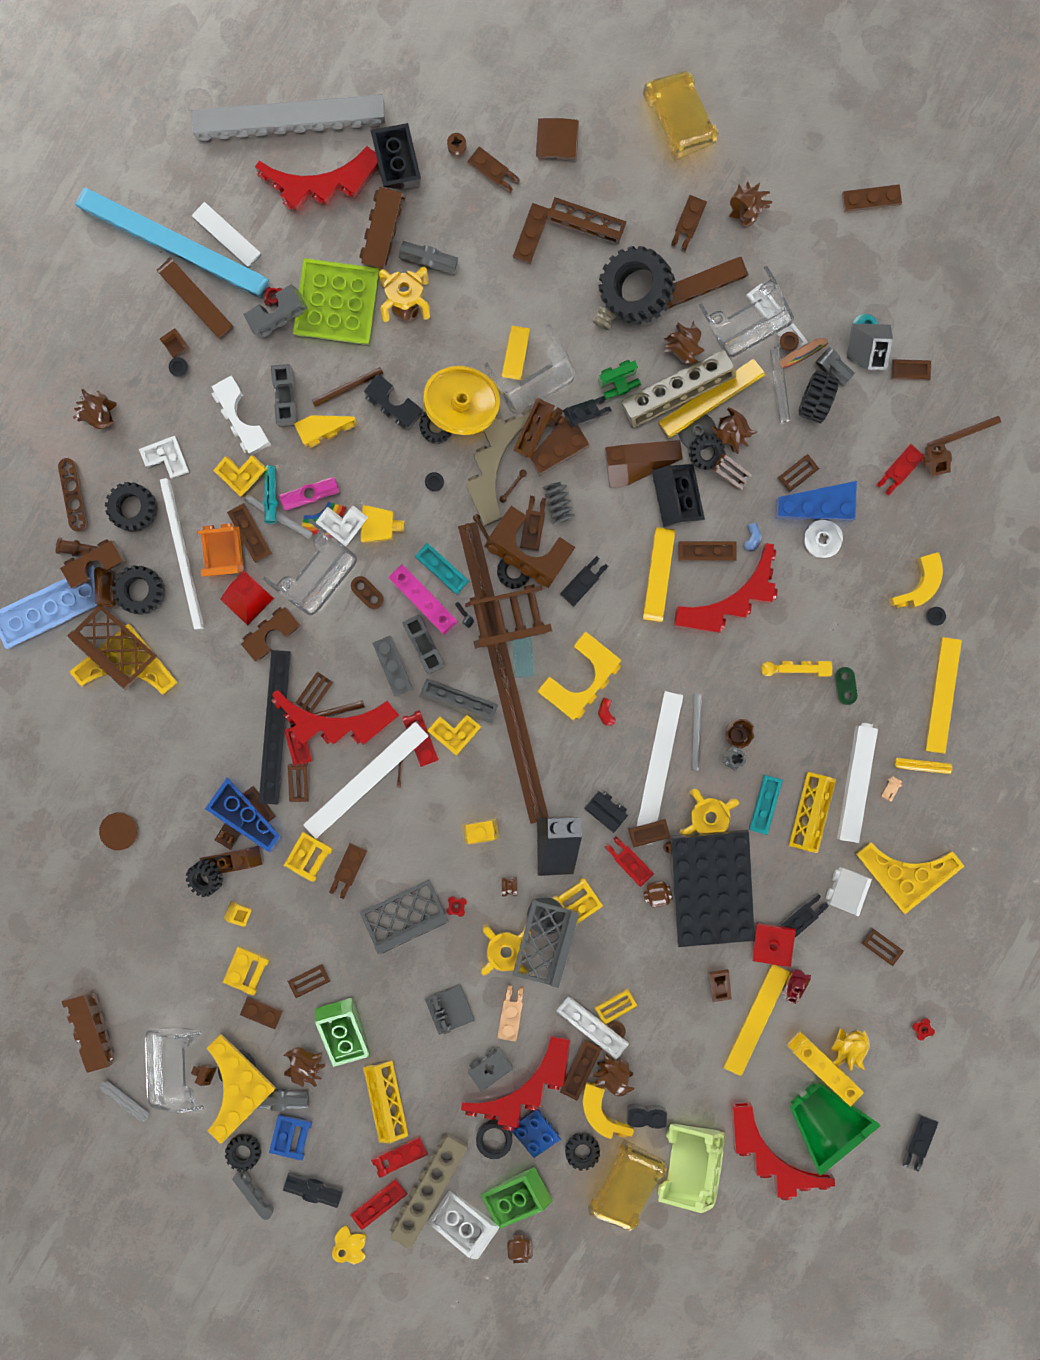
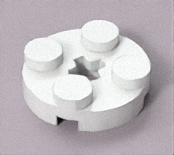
M827 520L815 521L804 532L805 548L816 558H828L835 555L843 541V534L839 526ZM820 534L828 537L826 544L818 541Z

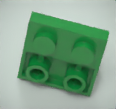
M626 360L621 362L618 368L612 369V367L601 371L602 374L598 378L600 389L614 384L615 387L603 392L606 400L616 395H624L630 392L631 389L641 385L639 378L630 382L625 380L636 374L638 366L635 360L632 362Z

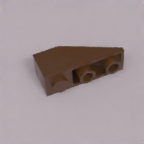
M259 846L199 858L200 861L203 859L205 861L210 860V864L212 862L216 863L214 867L219 866L218 872L222 873L263 865Z

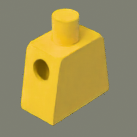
M362 505V513L368 518L361 526V543L393 540V532H404L405 521L394 520L393 511Z
M497 818L461 824L465 844L492 841L500 838Z

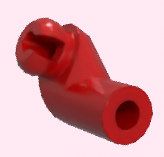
M603 697L598 715L604 725L613 726L616 719L609 711L612 700Z

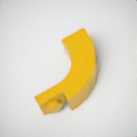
M939 552L917 558L921 574L918 586L910 593L890 598L891 606L897 605V608L909 605V601L911 608L927 602L936 593L943 575Z
M587 1081L583 1089L582 1100L584 1112L590 1125L599 1134L609 1139H612L613 1132H616V1135L622 1138L632 1137L634 1127L627 1123L610 1119L603 1112L601 1103L605 1087H596L597 1084Z

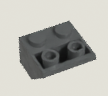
M852 324L847 357L866 369L887 370L893 342L891 325Z

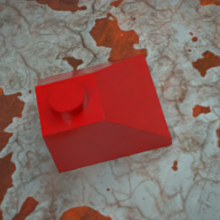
M244 570L229 585L220 598L247 626L274 599Z

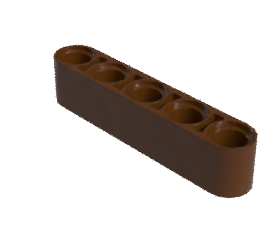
M171 257L156 269L219 339L233 327L228 319Z
M742 257L734 258L675 282V292L671 293L674 298L672 302L667 303L668 309L747 277L749 273Z

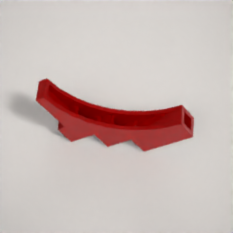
M366 146L357 157L344 166L319 175L300 176L287 174L269 167L260 160L255 165V168L258 172V177L265 182L269 180L273 183L272 187L279 193L283 191L281 198L284 202L282 204L291 211L295 209L299 212L310 196L319 204L323 202L328 205L340 188H342L341 191L346 196L350 197L352 195L356 199L377 172L379 166L375 151Z
M766 543L764 545L761 559L754 573L738 591L728 598L711 605L699 607L678 606L676 608L674 626L719 634L721 630L725 629L726 619L723 618V615L745 619L747 615H750L752 604L749 603V600L772 603L773 600H776L778 589L775 588L776 583L768 582V579L771 580L773 576V568L770 567L771 561H775L776 557L774 544Z
M278 690L272 694L274 699L271 700L278 709L281 707L286 712L284 717L290 724L293 722L296 724L290 729L293 732L290 736L297 744L301 742L302 745L320 730L323 732L320 736L327 744L330 742L335 744L351 730L353 734L350 736L357 744L361 742L364 745L399 716L388 701L361 715L347 718H329L315 715L299 708L288 701Z
M550 1037L548 1049L541 1065L523 1086L511 1094L494 1101L482 1103L462 1102L461 1110L466 1111L465 1115L477 1117V1113L485 1114L484 1118L496 1120L497 1116L499 1117L498 1125H502L503 1130L513 1131L514 1127L519 1128L522 1105H525V1109L536 1111L537 1107L541 1108L545 1084L548 1085V1089L559 1090V1087H564L571 1040Z
M750 1102L731 1103L734 1151L739 1156L754 1154V1169L756 1175L760 1176V1178H771V1175H774L775 1193L778 1198H781V1200H791L792 1197H797V1189L800 1191H810L811 1188L829 1190L830 1187H835V1178L832 1174L820 1176V1174L798 1169L779 1158L760 1136Z

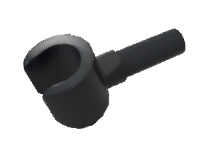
M457 602L455 606L464 616L461 622L470 628L474 623V619Z

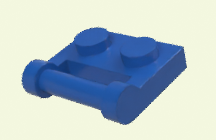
M279 1114L269 1153L303 1160L305 1155L303 1153L308 1130L312 1126V1121ZM300 1126L301 1131L296 1151H292L290 1148L295 1127Z

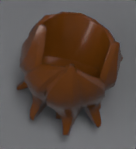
M748 181L743 189L738 184L737 191L731 197L730 205L733 210L729 217L740 219L742 226L754 224L762 211L770 207L768 204H772L771 200H762L767 194H770V191H758L760 183L751 188Z
M694 321L691 328H686L678 322V325H676L678 332L671 333L667 336L668 338H664L665 342H670L666 345L668 349L664 352L675 354L683 363H696L698 360L694 356L705 351L698 346L701 331L696 327Z
M81 389L83 396H80L83 401L76 402L79 406L75 407L74 410L78 412L73 416V419L79 417L77 419L78 422L85 421L97 429H104L114 422L110 410L115 408L117 403L109 400L99 390H96L95 395H92Z
M728 407L727 410L730 415L720 417L718 429L715 426L711 428L723 444H729L732 451L738 454L739 445L749 446L745 437H751L758 431L750 429L745 417L738 411Z
M298 1047L288 1051L283 1056L289 1058L291 1068L284 1072V1076L291 1077V1081L301 1087L304 1086V1082L311 1083L316 1087L317 1084L314 1079H322L317 1073L325 1067V1064H318L322 1061V1053L312 1054Z
M605 1054L606 1063H597L603 1070L593 1073V1077H599L595 1081L596 1087H605L615 1096H624L634 1090L633 1087L627 1086L629 1078L633 1076V1072L629 1071V1063L621 1058L617 1060L610 1059Z

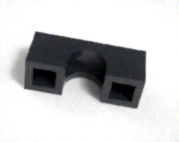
M377 374L364 390L365 399L373 406L375 404L381 407L380 411L388 418L390 415L396 419L395 423L403 430L405 427L410 430L424 413L423 409L409 398L401 405L391 404L389 402V395L394 390V387L381 375Z

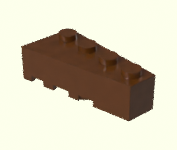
M379 187V190L375 191L373 201L376 204L369 214L371 224L370 228H367L365 231L364 239L367 241L365 247H362L359 258L362 259L361 263L386 269L393 245L391 238L394 239L397 231L395 221L401 217L402 205L400 203L401 200L406 199L407 194L384 187Z
M92 989L71 995L61 1001L63 1008L68 1007L69 1015H67L69 1024L71 1023L75 1027L73 1036L75 1041L81 1044L79 1053L86 1072L89 1073L111 1066L114 1060V1053L112 1049H109L107 1043L109 1042V1036L107 1031H104L102 1025L104 1018L97 1007L99 1004L97 994H94Z

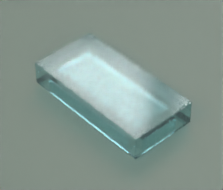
M532 638L513 640L515 678L535 676Z

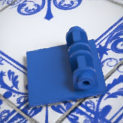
M537 1109L536 1111L531 1110L528 1116L520 1120L519 1128L514 1127L512 1131L533 1158L561 1140L558 1136L559 1133L553 1129L552 1124L548 1123V1119H544L540 1110Z

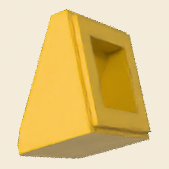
M230 901L224 919L229 923L245 927L252 909Z

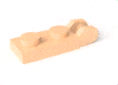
M508 985L497 1038L516 1042L523 1005L524 988H519L517 1001H511L510 996L513 989L512 986Z

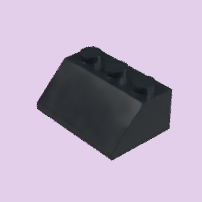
M405 123L371 130L383 187L406 189L420 186L421 176L409 124Z
M694 464L670 465L652 471L663 527L705 520Z

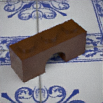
M106 539L97 544L98 548L94 550L90 548L80 553L81 557L78 559L71 558L64 562L65 566L60 569L71 589H76L92 580L88 567L93 561L101 562L105 570H111L125 562L115 541H108Z
M279 607L272 613L273 617L269 621L263 620L257 626L259 628L254 633L249 632L242 638L244 641L241 645L255 662H259L271 652L272 649L267 643V636L271 631L279 630L284 637H289L302 626L288 608L284 607L282 609Z

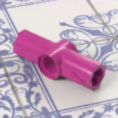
M331 477L281 494L280 499L284 510L287 511L338 494L340 491L335 477ZM308 489H313L315 492L314 496L310 499L306 498L305 492Z

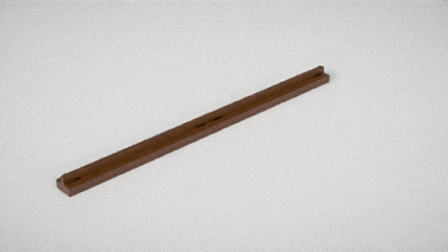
M477 522L458 526L475 596H481L482 599L495 596ZM492 602L481 604L487 632L490 633V637L496 636L498 628ZM504 642L487 646L530 824L537 822V818L548 817L507 645Z

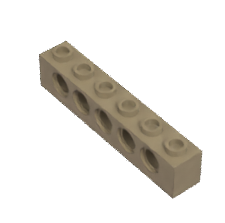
M725 350L716 352L709 358L698 361L693 366L682 369L675 375L664 378L651 387H645L642 391L627 396L621 401L623 410L633 428L735 378V367Z
M447 1133L446 1137L442 1136L437 1144L439 1150L436 1154L432 1153L428 1160L430 1166L427 1171L423 1169L418 1178L421 1182L417 1188L413 1187L408 1196L411 1198L408 1205L404 1203L399 1212L401 1215L399 1221L395 1220L389 1230L392 1232L390 1237L392 1240L410 1250L468 1148V1143L450 1133ZM444 1152H449L452 1158L445 1160L441 1155ZM439 1169L443 1174L436 1177L432 1174V1171ZM430 1186L433 1192L427 1194L423 1191V1187ZM415 1203H421L424 1208L422 1210H416L414 1209L413 1205ZM411 1220L413 1221L414 1225L412 1227H406L404 1225V1221Z

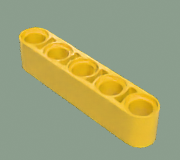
M655 528L643 620L663 621L675 529Z

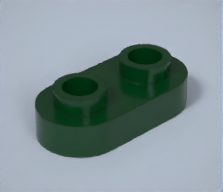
M841 667L834 675L837 698L841 704L851 705L857 700L858 696L855 674L851 668ZM843 673L848 674L847 680L842 678ZM846 692L851 693L850 699L845 698Z

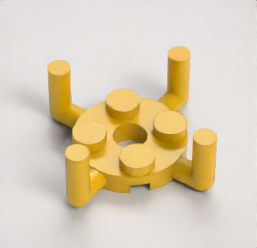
M421 267L416 273L406 271V273L395 272L391 275L384 269L379 271L380 283L382 287H385V296L387 298L380 306L384 322L390 319L388 309L392 305L400 307L402 310H407L411 306L418 304L422 308L423 318H430L429 303L422 298L424 293L423 285H427L429 282L426 267ZM401 287L409 288L406 292L399 291Z
M691 789L689 795L694 797L697 802L691 812L692 825L686 829H681L680 835H688L696 831L699 834L726 831L730 822V810L739 805V800L730 799L728 803L724 804L722 801L714 798L704 799L698 789ZM709 812H713L716 816V820L713 823L706 821V814Z
M484 925L483 933L490 939L487 947L489 963L482 966L481 974L487 975L494 968L500 971H513L524 931L518 936L510 932L495 935L489 925ZM503 947H509L512 950V954L509 957L501 955L500 951ZM521 964L519 972L526 974L529 972V968Z

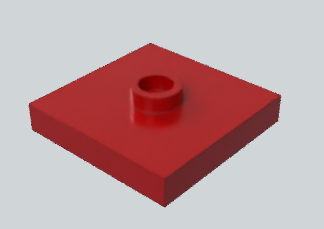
M757 923L753 961L791 967L796 929Z

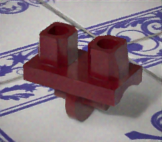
M798 969L790 972L782 994L787 995V1002L798 1003L799 998L801 999L811 980V975H805L802 970Z

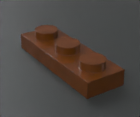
M900 184L842 192L844 212L902 204Z
M532 203L513 254L514 259L531 264L547 221L549 208Z
M536 398L513 451L530 459L532 458L555 405Z
M245 503L227 512L234 526L239 527L240 537L255 563L272 554Z
M679 541L678 561H737V541Z
M584 1039L565 1079L564 1087L560 1089V1093L576 1101L578 1100L602 1050L600 1046Z

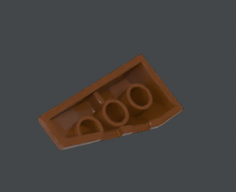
M680 440L605 447L604 450L609 488L628 486L649 476L653 470L670 466L683 459Z

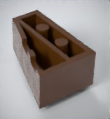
M565 419L562 424H558L536 449L530 461L538 475L541 476L586 450L590 444L580 427L571 428L567 419Z

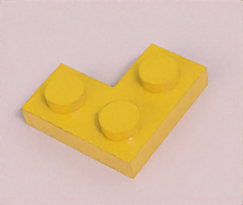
M254 455L250 456L241 468L228 456H225L213 471L242 497L267 468Z
M466 715L454 729L442 717H439L427 731L457 756L481 726L469 715Z

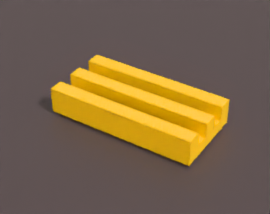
M626 989L596 1006L595 1010L606 1025L637 1007V1004L630 991ZM626 995L628 996L626 999L601 1012V1009ZM631 1001V1005L605 1019V1015Z

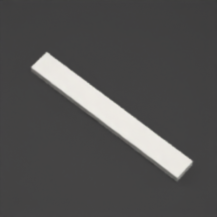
M167 478L160 479L193 627L195 630L204 629L172 484Z
M664 691L637 826L658 821L683 695Z
M417 722L413 723L303 824L304 827L317 839L429 735Z

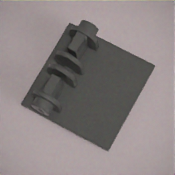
M461 985L425 999L439 1035L447 1034L455 1028L475 1021Z

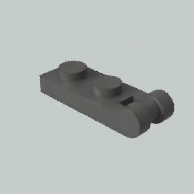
M238 1171L232 1178L233 1182L259 1216L264 1220L270 1219L274 1211L273 1205L266 1204L263 1200V1194L258 1188L255 1189L251 1184L252 1180L247 1173L243 1174L242 1171Z

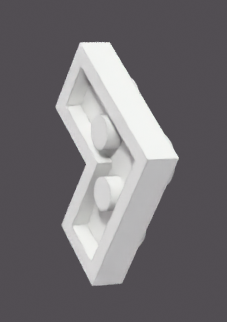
M176 436L139 449L146 468L164 462L171 479L189 473Z
M354 506L350 508L344 518L327 507L316 521V524L347 546L368 517Z

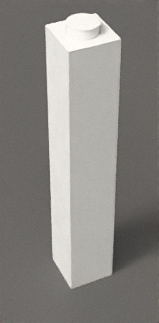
M862 723L861 726L855 727L837 839L859 843L878 729L873 728V724Z

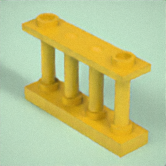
M801 1031L787 1044L794 1051L793 1053L850 1107L864 1093L838 1066L834 1065Z

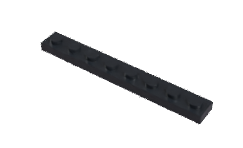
M271 650L259 803L278 805L285 727L284 715L286 712L282 707L278 709L271 700L274 699L272 694L277 690L287 699L291 651Z

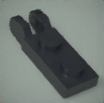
M602 396L595 400L591 399L567 407L563 410V413L570 427L573 428L596 420L611 412L612 409L609 406L599 411L597 405L603 404L606 401L605 396Z
M598 556L587 567L585 566L560 593L573 607L609 567L607 564L602 565L599 571L594 574L590 569L598 563L600 559Z
M817 893L778 926L796 929V938L817 920L818 916L829 905L825 902L814 912L811 906L821 898L819 893Z
M920 1114L918 1115L906 1147V1154L902 1163L904 1167L907 1168L910 1165L912 1154H915L917 1159L914 1164V1171H920L938 1126V1121Z

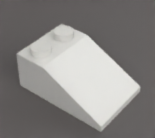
M839 867V870H835L832 881H834L832 888L828 889L826 895L827 903L859 916L872 879Z
M450 1190L427 1222L471 1259H479L500 1228L485 1214Z

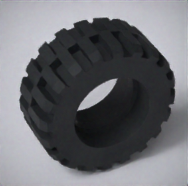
M630 246L628 251L621 249L616 257L612 255L609 258L610 263L603 266L604 274H600L599 277L602 284L598 286L599 291L602 293L600 296L602 301L617 318L629 324L631 322L641 324V321L649 323L652 322V317L659 318L662 310L667 311L669 308L667 303L672 302L674 298L671 293L675 292L676 285L673 283L675 277L671 272V267L659 254L650 248L647 250L644 246H639L638 249ZM638 270H648L651 272L653 282L647 295L637 301L625 300L622 296V286L625 279L631 273Z

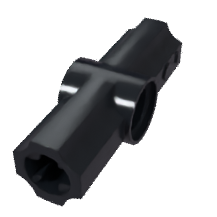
M289 1173L283 1187V1191L301 1196L307 1202H320L338 1208L343 1193L342 1190L324 1185L320 1180L313 1178L305 1179Z

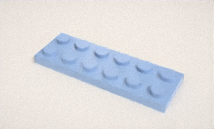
M96 566L88 567L92 580L76 589H71L65 578L0 609V638L5 649L14 647L98 607L99 605L95 604L94 569Z

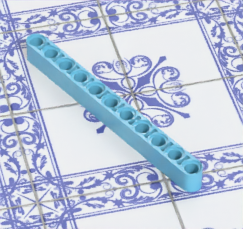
M83 187L75 203L78 208L261 298L269 282V279L85 187Z

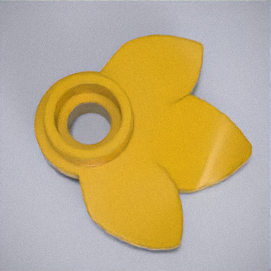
M347 1226L342 1227L335 1235L336 1245L332 1249L333 1259L338 1263L348 1261L352 1264L363 1261L366 1256L361 1249L365 1245L366 1235H351ZM341 1249L345 1251V1255L343 1257H340L338 1255V1252Z

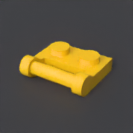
M302 832L284 866L314 882L317 878L318 870L328 853L331 854L333 848ZM316 847L321 849V852L310 871L307 872L304 868Z
M584 877L579 880L578 884L562 895L553 898L565 908L562 903L582 889L586 890L587 893L566 907V909H573L579 913L576 925L603 907Z
M238 946L223 983L255 996L256 986L265 965L267 966L269 963V959ZM253 960L258 962L249 985H246L244 981Z

